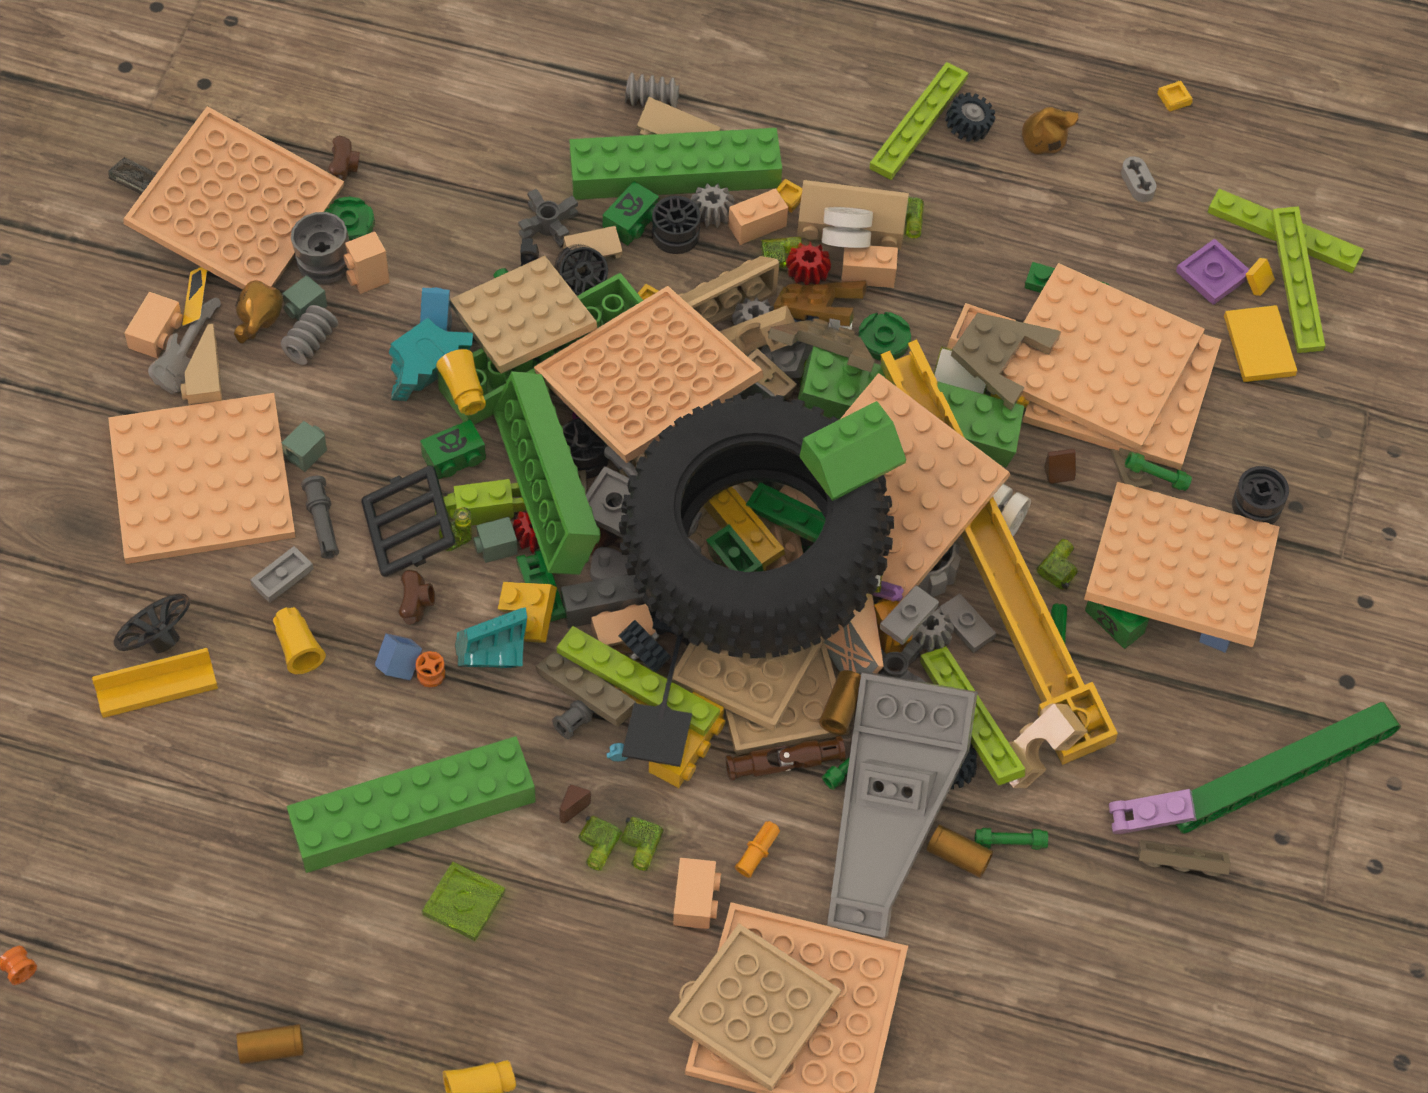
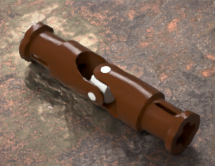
M841 735L836 736L833 740L822 742L811 740L801 742L794 747L779 746L750 751L749 755L725 756L730 782L735 781L737 777L748 775L759 777L790 771L795 767L809 768L820 766L822 762L839 759L842 762L846 760L845 746ZM778 752L777 763L780 767L769 764L767 757Z

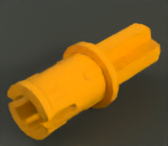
M766 821L754 840L747 843V850L738 864L735 865L738 873L751 878L762 858H766L769 855L767 851L780 833L779 827L775 823Z

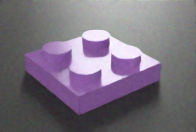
M1213 239L1188 257L1176 269V272L1212 305L1247 281L1245 274L1249 271V268L1216 239Z

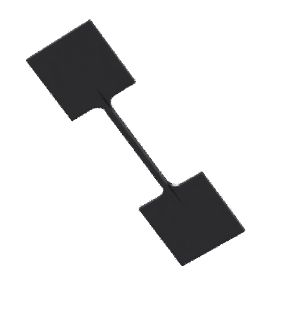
M655 616L652 629L675 634L671 626L669 627L664 621L661 622ZM683 632L679 636L675 634L677 640L662 703L658 706L634 703L622 757L677 767L681 766L692 713L672 710L668 707L667 701L681 641L684 638Z

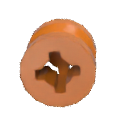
M433 651L424 652L419 655L415 664L418 681L425 687L432 688L440 685L446 675L443 657Z
M15 946L0 957V969L8 973L7 978L12 985H18L28 980L38 967L34 960L28 959L27 951L23 946Z

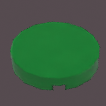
M350 196L338 198L324 211L337 215L344 221L349 241L373 231L375 225L373 209L360 198Z
M891 312L869 315L862 321L858 336L861 337L871 356L876 360H881V354L888 351L891 352L894 359L904 355L909 349L908 343L911 342L909 324L901 316Z

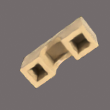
M786 305L719 332L748 357L753 350L761 346L768 345L771 352L788 346L787 344L769 339L768 335L771 327L795 323Z
M1051 703L1041 710V716L1034 723L1031 722L1025 725L1019 732L1020 736L1016 740L1008 742L1025 767V777L1009 782L1013 788L1029 787L1047 770L1039 758V748L1045 740L1048 741L1054 750L1067 751L1088 732L1067 704Z

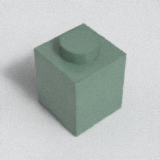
M308 275L282 293L284 311L290 318H296L298 321L311 305L327 307L325 290Z
M305 421L281 442L284 458L304 472L327 451L324 432L315 425L312 427Z
M509 517L476 525L477 537H473V542L477 554L482 553L485 563L518 554L517 539Z

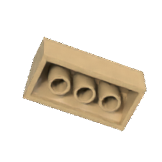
M804 180L797 237L808 240H822L823 228L831 226L824 223L825 208H858L873 212L872 226L861 228L871 232L870 246L895 247L901 250L909 193Z
M763 256L754 260H748L740 267L723 272L719 277L707 283H701L695 289L685 294H679V296L714 326L732 317L737 304H743L745 298L754 301L757 296L759 301L762 302L776 295L779 261L775 258Z

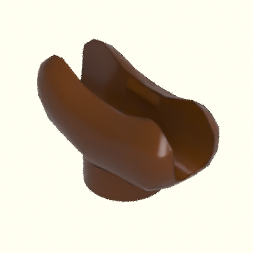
M339 135L332 141L334 145L332 147L334 158L328 166L330 174L345 181L349 171L357 173L360 152L352 151L351 141L345 136Z
M407 570L401 576L404 596L398 613L406 624L413 625L421 621L424 616L425 607L434 606L435 591L431 583L425 584V580L420 573L414 570Z

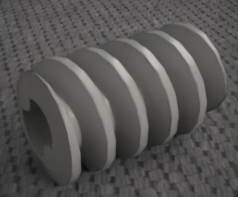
M630 73L626 86L625 104L630 98L631 105L636 106L640 99L641 105L644 107L648 97H651L667 105L671 103L672 107L677 108L679 85L675 84V79L672 77L669 83L666 84L663 76L656 83L654 75H651L648 82H645L644 74H641L638 81H636L634 73Z
M309 306L306 313L301 315L299 321L288 331L287 336H284L281 340V347L284 353L297 364H307L306 358L313 357V350L317 351L320 348L319 343L325 342V335H330L333 332L332 328L338 326V320L323 307Z

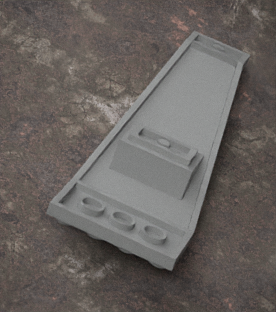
M869 672L861 673L827 926L882 938L888 936L892 906L969 752L978 692ZM877 781L883 783V791H879L876 788ZM906 786L910 787L913 791L911 797L907 796L904 792Z

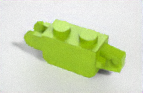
M510 479L454 486V492L444 497L448 515L451 518L458 519V525H460L459 519L461 517L467 519L466 526H473L509 517L511 520L514 518V512L527 510L523 497H521L522 494L518 483L510 484Z

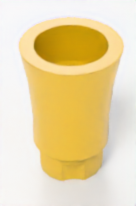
M459 349L442 356L437 361L436 368L444 378L455 404L458 405L459 411L465 415H473L483 410L486 402L476 372L473 353L467 349Z
M286 607L279 610L273 618V623L285 655L288 671L292 674H304L316 669L323 663L326 654L311 633L306 620L295 607Z
M509 1060L496 1064L490 1062L480 1066L443 1071L446 1093H505L514 1090L516 1087L515 1076Z

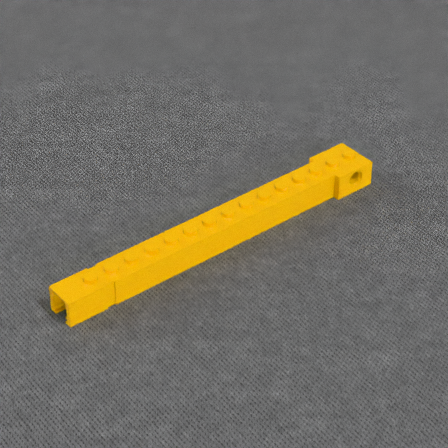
M918 341L909 342L908 346L911 350L909 355L894 360L890 351L881 354V368L886 379L964 437L943 392H940L937 387L938 382ZM992 497L961 535L1042 702L1039 704L1038 716L1040 717L1041 710L1051 703L1067 704L1088 731L1069 750H1055L1061 764L1064 765L1115 743L1118 733L1094 683L1090 682L1084 685L994 497Z

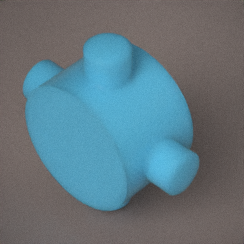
M612 744L610 752L607 753V758L617 762L626 760L628 757H622L624 744Z

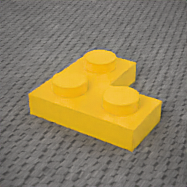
M503 582L498 610L509 613L526 607L527 623L524 642L546 643L557 587L551 584Z

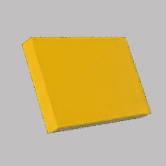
M1277 305L1225 311L1224 319L1243 382L1296 376L1297 368Z

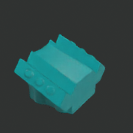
M427 318L392 342L389 350V355L393 360L391 371L398 379L396 380L397 383L392 387L391 400L407 401L413 391H421L437 380V361L449 352L459 349L469 350L472 346L473 333L447 332Z
M526 607L457 632L455 649L456 656L458 655V667L517 668L523 666V644L527 623Z

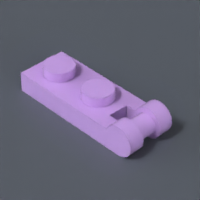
M1190 789L1109 803L1110 814H1113L1114 823H1112L1113 834L1130 833L1196 820L1192 791ZM1133 811L1134 820L1126 821L1125 813Z

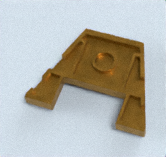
M867 281L812 285L789 284L781 290L774 303V310L787 305L793 318L805 320L806 315L819 317L820 320L830 323V319L840 320V326H850L854 319V308L831 307L835 298L863 299L867 291Z

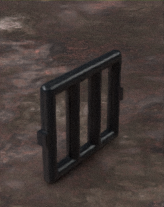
M428 465L403 478L399 475L390 479L391 484L361 499L379 571L383 577H388L411 565L416 567L426 563V558L452 547L456 542L436 469L432 465ZM427 479L429 492L376 516L375 503ZM433 502L436 515L383 540L380 527ZM440 525L442 539L389 563L387 550Z

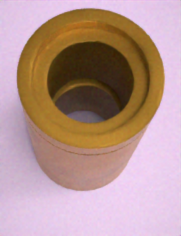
M850 670L839 672L819 720V724L824 730L836 735H843L847 732L857 707L860 674Z
M941 824L936 828L926 850L979 878L984 874L994 852Z
M296 1024L237 1033L240 1064L303 1056L304 1047L301 1025Z

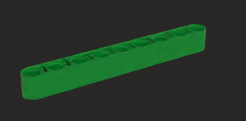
M1385 702L1368 707L1192 790L1196 820L1179 823L1176 826L1182 834L1189 833L1391 737L1401 728V725Z

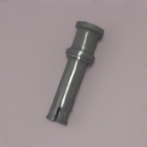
M310 476L301 482L302 490L306 492L308 500L306 508L313 515L321 557L325 559L334 558V554L336 556L339 554V549L336 544L329 514L331 500L326 496V479L323 476Z
M577 700L572 702L570 709L561 716H555L552 719V723L561 736L569 739L573 736V731L579 726L588 724L591 721L592 714L595 712L589 709L583 702Z

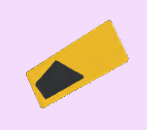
M202 267L190 272L182 322L183 326L199 320L201 316L207 270Z

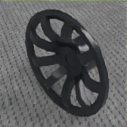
M180 593L169 595L148 605L122 626L114 638V646L119 651H129L149 643L155 653L167 651L180 639L173 626L187 612L190 606V599L186 594ZM183 604L182 609H176L179 605ZM162 605L159 620L155 608ZM147 613L152 625L140 620V618ZM131 626H136V627L140 628L141 630L129 629V628H130ZM133 640H138L137 644L129 645Z

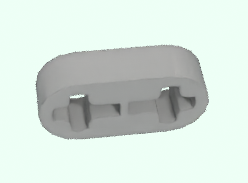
M1139 157L1126 158L1123 162L1121 175L1131 195L1139 202L1151 201L1154 198L1156 182L1147 165Z

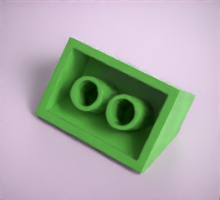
M877 401L804 437L800 453L801 460L832 501L906 463V457L894 422Z

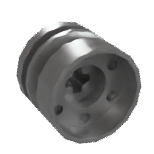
M315 212L297 221L291 232V242L301 275L303 277L308 275L317 284H330L346 276V271L349 269L345 264L343 255L347 254L345 243L349 242V236L344 221L337 215L328 212Z

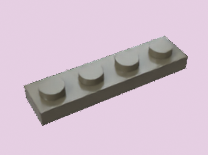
M557 649L536 665L537 673L574 699L583 702L589 709L616 727L620 726L631 716L636 701L597 675L558 654Z

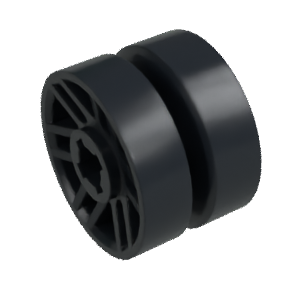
M669 196L660 200L655 205L652 213V239L659 249L670 254H682L692 250L697 245L700 238L701 213L697 204L683 196Z
M574 244L566 247L560 252L555 262L554 268L575 295H580L604 282L608 277V266L605 258L600 252L587 245ZM583 266L585 268V272L579 274V272H577V269Z
M581 418L566 423L563 426V434L567 445L570 447V453L578 471L586 470L587 479L598 476L604 466L607 467L609 459L604 455L605 448L608 445Z
M1266 466L1249 468L1241 475L1232 499L1234 513L1254 521L1266 522L1272 525L1279 519L1288 498V482L1280 472Z

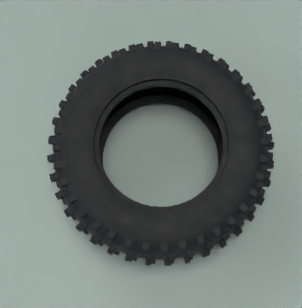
M755 393L754 396H747V399H741V395H733V400L732 398L725 399V403H721L720 399L712 401L713 406L708 404L703 406V410L699 406L692 409L693 415L688 413L683 418L680 416L674 421L675 427L669 425L658 434L660 441L658 442L654 439L645 451L647 458L640 456L635 468L638 472L637 476L630 475L628 480V491L631 494L624 495L621 506L622 513L626 515H622L621 522H619L620 534L624 535L623 543H620L622 555H629L628 563L625 564L628 576L635 575L633 581L638 595L644 593L642 599L648 606V609L651 612L657 610L655 616L661 622L664 621L669 627L671 626L675 634L679 636L683 632L684 637L688 638V641L692 644L699 646L703 642L704 645H708L707 650L720 654L723 649L728 651V656L742 658L743 653L750 654V658L757 659L766 658V653H771L772 658L780 657V653L781 656L788 655L789 649L796 653L801 651V646L804 650L810 648V642L814 646L821 643V636L824 640L830 638L831 634L833 635L839 631V624L843 628L849 624L855 617L854 610L862 611L868 600L866 594L873 595L877 589L878 579L875 578L876 575L882 576L884 571H886L887 559L883 556H888L889 550H892L893 538L887 536L890 535V529H894V516L887 515L892 507L891 496H883L887 491L885 476L882 475L832 501L801 460L800 453L804 437L839 419L834 416L828 419L823 416V409L815 406L809 409L805 407V402L802 400L792 399L791 402L784 401V396L782 395L763 399L762 393ZM751 481L777 482L795 488L810 498L820 509L826 521L814 544L794 561L767 571H736L720 566L706 558L694 547L688 538L690 527L697 513L712 497L740 483Z

